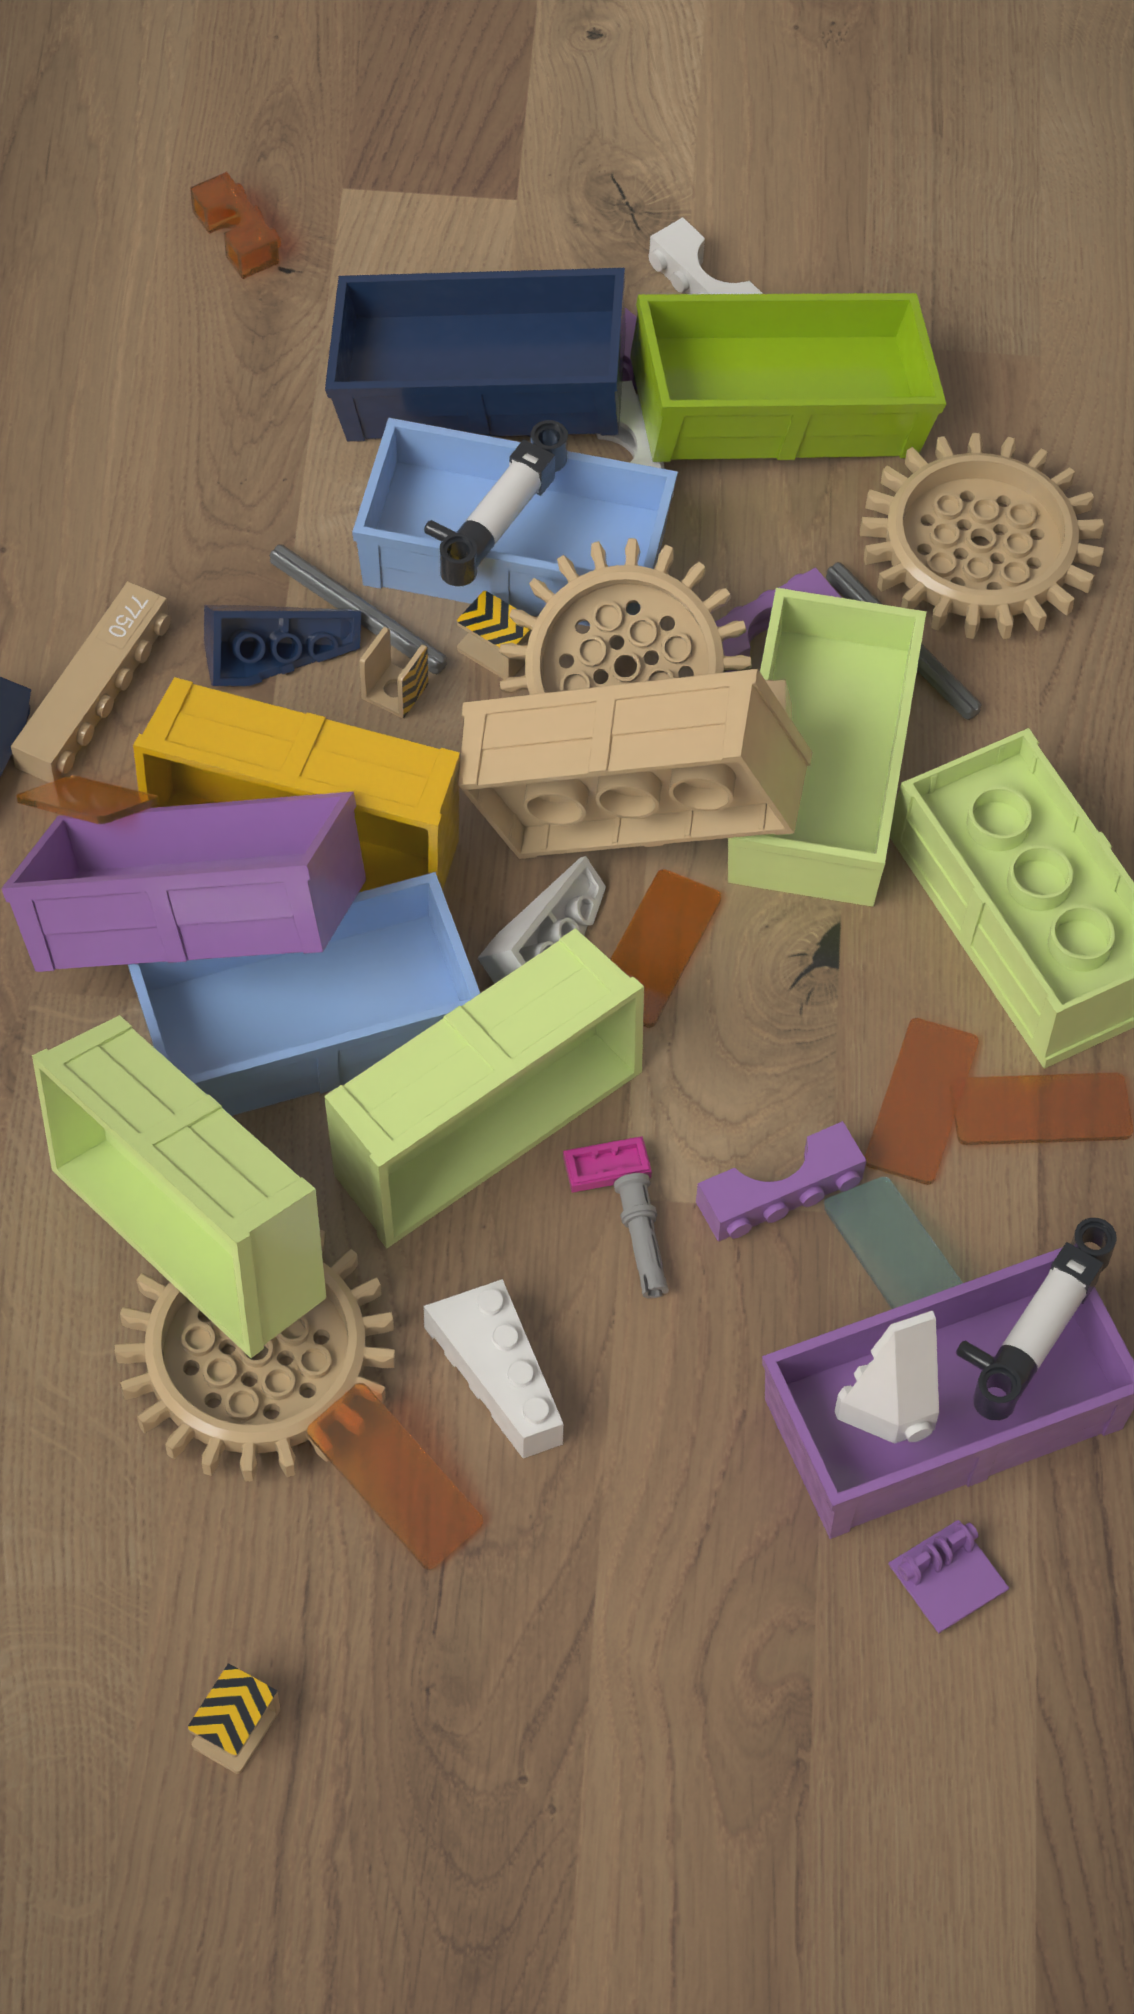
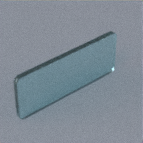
M879 1177L825 1200V1212L891 1309L963 1284L889 1178Z

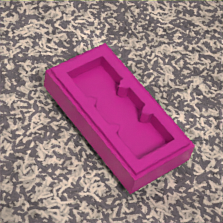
M643 1136L563 1151V1160L572 1193L614 1185L618 1178L632 1173H644L649 1178L652 1176Z

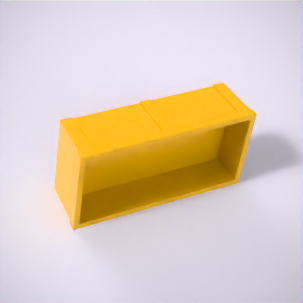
M173 678L143 734L139 733L133 744L140 809L354 791L356 802L354 814L366 881L359 892L436 872L443 891L459 841L458 781L460 752L426 746L328 720L324 716L290 710L196 685L184 679Z

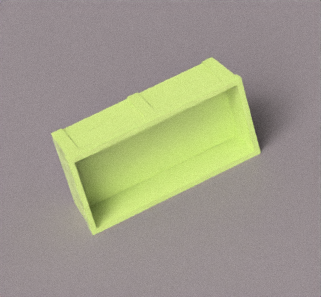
M776 588L760 673L765 680L786 679L792 702V722L813 753L811 764L806 769L795 832L782 835L765 834L728 838V883L874 906L886 861L927 611Z
M1027 728L902 782L895 802L890 839L1045 1069L1134 1028V882L1112 852V846L1102 831L1098 832L1039 748V742Z
M575 928L524 965L464 1005L458 1006L443 1016V1019L343 1086L340 1085L324 1096L334 1176L377 1230V1237L386 1249L642 1073L644 986L634 977L630 978Z
M119 1015L50 1050L46 1048L32 1055L52 1171L250 1358L262 1351L267 1342L326 1299L316 1189L303 1177L300 1178L229 1115L213 1097L202 1091L140 1036L125 1019Z

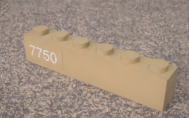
M127 581L11 745L15 768L53 785L57 783L63 773L67 774L71 770L75 756L82 745L86 746L89 744L98 722L102 717L106 718L110 714L114 699L121 690L128 688L133 672L139 663H144L148 659L155 640L159 635L163 636L168 630L171 617L168 614L167 598Z

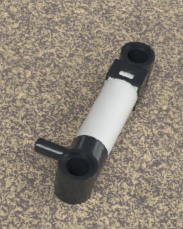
M553 420L537 423L531 431V443L524 439L509 456V467L457 532L433 520L426 523L425 533L441 541L440 576L443 581L455 587L465 586L473 582L477 576V567L535 494L541 496L553 482L555 472L560 471L567 462L568 431L564 425Z
M1087 1218L1077 1225L1071 1244L1065 1243L1053 1261L1049 1274L994 1357L966 1340L962 1341L958 1346L956 1355L982 1370L973 1395V1404L977 1412L984 1418L1000 1421L1008 1418L1013 1413L1018 1399L1081 1303L1084 1304L1097 1284L1100 1273L1110 1262L1117 1241L1116 1231L1106 1220ZM1084 1243H1095L1101 1249L1093 1250L1091 1248H1088ZM991 1387L1000 1388L1006 1393V1396L997 1397L992 1395L988 1389Z

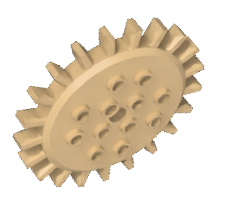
M972 433L968 444V453L957 455L953 454L945 436L938 437L935 450L938 460L929 464L913 447L908 449L905 465L913 473L909 478L889 466H886L882 471L881 484L896 493L893 497L869 489L865 508L888 515V518L862 517L860 536L886 538V542L866 545L863 558L865 565L891 561L893 567L879 573L877 587L881 592L904 582L910 589L902 598V608L914 609L922 600L934 605L931 628L937 631L946 622L949 612L966 616L964 624L966 638L974 639L979 629L980 618H996L998 630L1002 638L1009 639L1014 622L1012 616L1025 613L1030 623L1038 632L1043 630L1047 615L1041 604L1047 600L1066 616L1072 612L1075 598L1061 588L1064 583L1087 594L1090 592L1094 575L1073 565L1075 562L1100 567L1104 548L1078 542L1081 539H1101L1104 523L1103 519L1077 520L1076 515L1091 511L1094 496L1090 491L1071 498L1066 497L1063 491L1072 486L1075 473L1073 469L1069 467L1050 479L1042 473L1047 451L1041 448L1033 455L1028 464L1013 459L1015 455V438L1007 437L1001 446L1000 455L982 453L983 442L980 433ZM962 499H969L971 502H964ZM999 503H1003V504H1006L1007 506H1006V507H1002V506H999L998 504H999ZM927 522V523H930V524H932V525H931V526H925V525H923L922 523ZM959 527H965V528H967L968 530H967V531H963V530H960ZM995 532H1002L1005 535H997ZM982 536L987 538L990 544L979 546L973 543L971 539ZM1036 536L1041 540H1034L1031 537ZM920 551H925V552H927V553H929V554H927V555H922V554H920L919 552H920ZM955 556H962L965 559L960 560L957 559ZM996 560L1002 564H994L991 561ZM1034 565L1038 567V569H1031L1028 566Z
M629 538L625 547V565L608 567L606 551L599 541L591 543V557L595 564V570L579 576L576 573L573 562L562 555L557 558L560 572L568 580V584L555 594L540 580L533 578L529 583L534 595L546 603L538 617H533L524 610H511L510 618L518 626L532 631L528 645L500 644L499 652L509 659H524L526 675L508 677L500 681V688L505 693L529 690V694L533 695L679 678V673L683 668H690L693 671V676L725 673L728 670H748L752 668L751 657L744 655L724 656L722 644L724 640L739 637L747 632L744 621H732L721 627L716 626L711 614L725 606L730 600L731 595L726 588L715 591L705 601H701L693 592V589L704 578L706 567L702 563L698 562L692 566L686 577L679 581L668 575L669 568L674 561V549L671 546L665 545L659 553L656 567L651 569L638 566L641 551L637 539ZM632 602H636L641 606L640 612L636 615H630L626 611L627 606ZM665 618H672L675 621V626L670 631H665L661 628V622ZM581 621H587L590 624V629L585 634H580L576 631L577 624ZM614 637H622L624 639V646L619 650L611 648L610 643ZM650 652H655L659 655V660L655 665L645 663V656ZM566 655L572 656L574 658L572 667H561L560 661L562 657ZM622 657H631L637 663V669L630 677H621L615 671V665ZM599 671L608 673V680L604 684H598L594 680L595 674Z
M320 1230L323 1253L326 1246L325 1231ZM352 1249L340 1256L330 1267L323 1263L326 1299L267 1342L264 1346L269 1351L264 1358L251 1360L212 1321H200L199 1318L203 1313L171 1282L166 1286L156 1279L141 1273L137 1278L138 1290L145 1297L156 1301L152 1312L122 1307L120 1318L122 1326L145 1331V1342L115 1345L117 1363L145 1362L148 1370L145 1374L120 1382L124 1400L136 1398L150 1392H154L158 1400L157 1403L145 1409L137 1416L140 1429L143 1433H146L157 1427L164 1420L171 1418L179 1427L169 1436L165 1444L167 1455L175 1459L185 1450L188 1443L193 1438H196L208 1444L202 1454L203 1474L210 1476L213 1475L219 1466L224 1450L242 1453L240 1468L244 1481H254L258 1469L257 1453L275 1451L278 1452L279 1465L286 1477L294 1476L296 1456L291 1447L307 1440L312 1443L316 1453L324 1461L331 1460L333 1458L331 1439L323 1430L334 1421H337L347 1431L358 1437L365 1431L364 1420L357 1412L347 1407L354 1395L378 1404H383L386 1398L383 1385L362 1377L364 1366L378 1368H394L395 1366L394 1349L366 1346V1336L383 1334L394 1330L392 1312L362 1317L359 1308L381 1296V1284L378 1278L368 1280L353 1289L347 1286L343 1279L350 1275L358 1266L357 1253ZM322 1335L329 1338V1341L325 1344H317L314 1341L316 1337ZM227 1345L236 1348L231 1354H223L221 1349ZM285 1356L293 1359V1362L289 1365H281L278 1361ZM190 1366L199 1368L198 1373L195 1375H187L184 1371ZM249 1377L257 1380V1383L251 1387L243 1385L242 1382ZM308 1388L316 1392L310 1398H305L300 1394L304 1389ZM215 1398L221 1401V1404L215 1408H210L206 1405L210 1399ZM269 1410H276L280 1413L275 1419H268L264 1416Z

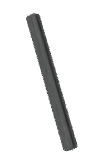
M280 544L271 551L269 555L271 564L337 609L360 610L361 625L375 635H378L383 627L389 628L390 643L397 650L412 658L421 645L427 646L428 671L437 675L445 669L447 665L446 655L299 555Z
M837 562L828 568L826 579L846 599L882 604L842 563ZM921 643L917 671L965 719L971 720L974 716H977L981 711V702Z

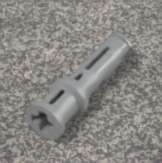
M632 1173L618 1178L614 1182V1189L616 1193L620 1194L623 1212L620 1215L622 1224L629 1228L642 1295L645 1298H657L663 1296L662 1293L667 1294L669 1291L655 1234L654 1222L656 1221L657 1210L650 1202L648 1187L651 1183L649 1176L644 1173Z

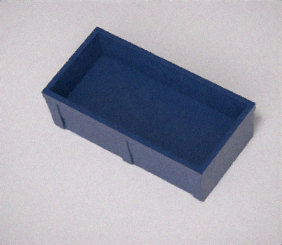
M625 268L338 276L325 391L327 397L331 398L346 440L365 441V439H382L388 418L490 437L531 435L533 427L545 420L560 422L565 426L568 434L619 435L626 337L624 304Z

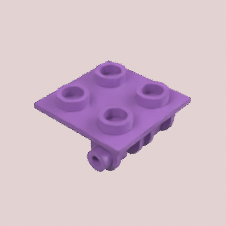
M957 1520L888 1563L938 1634L1009 1590L1005 1581L974 1541L978 1538V1532L970 1522L963 1525Z

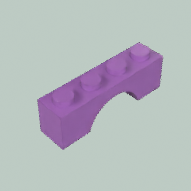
M816 567L804 574L793 576L786 584L778 587L842 598ZM775 590L763 592L756 600L743 607H735L726 616L715 621L717 627L724 626L732 621H744L747 632L739 637L730 638L722 642L724 656L744 655L750 657L751 640L759 633L768 630Z
M842 1121L807 1136L804 1163L790 1177L774 1182H763L751 1179L736 1168H732L699 1182L696 1203L718 1242L728 1237L733 1239L739 1238L748 1233L753 1226L765 1221L768 1223L776 1222L786 1216L790 1210L802 1205L804 1207L813 1206L820 1202L827 1194L837 1190L843 1192L854 1188L863 1179L866 1159Z

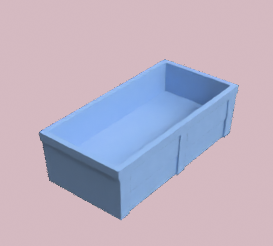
M388 418L352 531L353 540L357 542L363 585L379 589L386 587L470 604L483 591H488L518 610H524L529 615L539 616L546 603L534 595L529 583L533 578L540 580L555 594L568 584V580L560 572L557 558L562 555L573 562L576 573L581 576L595 570V564L591 557V543L600 542L606 551L607 566L610 567L625 565V547L628 539L633 538L637 539L641 551L638 566L651 569L656 567L678 471L567 451L565 466L560 471L555 472V479L541 496L538 494L533 496L477 567L475 580L468 585L455 587L447 584L440 576L441 541L426 534L424 531L425 525L428 521L433 520L457 532L509 467V456L521 442ZM632 602L627 606L626 611L630 615H636L640 612L641 606L636 602ZM581 621L578 623L580 625L590 626V624L587 621Z
M436 872L359 892L325 950L320 953L304 954L299 952L197 959L174 963L128 964L154 1048L202 1091L213 1097L231 1116L315 1092H320L321 1094L332 1091L340 1085L346 1084L443 1019V1016L458 1006L464 1005L480 994Z

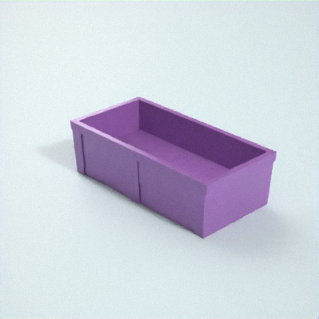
M354 791L60 815L53 821L1 889L6 903L10 902L36 972L66 968L153 962L174 963L197 959L299 952L304 954L320 953L325 950L366 881L354 814L356 807Z
M1062 1248L762 1356V1365L765 1369V1401L830 1539L850 1532V1528L958 1487L967 1485V1487L986 1481L990 1475L1099 1434L1105 1436L1123 1429L1134 1410V1361L1095 1287L1084 1304L1081 1303L1018 1399L1013 1413L1008 1418L1000 1421L989 1420L977 1412L973 1404V1395L982 1370L956 1355L958 1346L965 1340L993 1357L996 1355L1049 1274L1051 1265ZM933 1311L936 1317L939 1415L935 1430L928 1437L920 1441L909 1442L906 1439L894 1444L838 1420L835 1414L838 1393L844 1386H854L857 1382L854 1372L859 1366L868 1365L874 1359L871 1350L888 1327L893 1323ZM991 1387L988 1389L992 1395L997 1397L1006 1396V1393L1000 1388Z

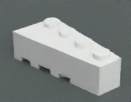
M503 1279L425 1305L424 1328L432 1339L435 1338L444 1350V1355L454 1367L458 1368L469 1383V1388L478 1399L480 1398L491 1412V1417L521 1457L526 1458L563 1445V1421Z

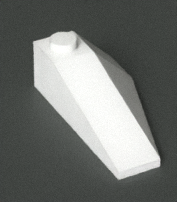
M586 856L580 857L507 924L480 954L478 960L494 983H497L558 942L561 937L576 928L582 935H585L587 926L594 924L606 886Z
M933 1311L893 1323L888 1327L871 1350L874 1359L868 1365L859 1366L854 1372L857 1380L854 1386H844L838 1393L835 1414L838 1420L894 1444L906 1439L909 1442L920 1441L928 1437L935 1430L939 1415L936 1317Z

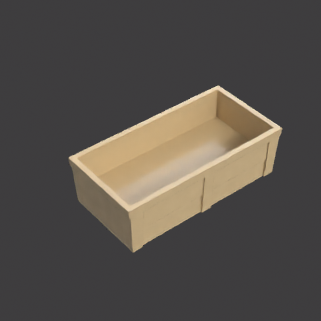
M751 669L463 702L462 717L464 719L458 786L519 859L638 846L654 847L670 843L765 834H793L795 832L806 769L811 764L813 752L759 670Z

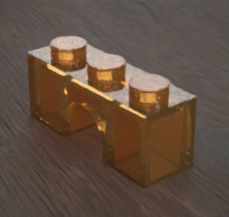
M225 172L190 187L192 212L206 231L210 234L224 228L231 229L224 232L226 257L242 279L279 264L278 248L281 247L280 237L273 227L269 228L264 222L259 207L257 205L252 206L249 202L246 192L239 182L235 183L230 175Z

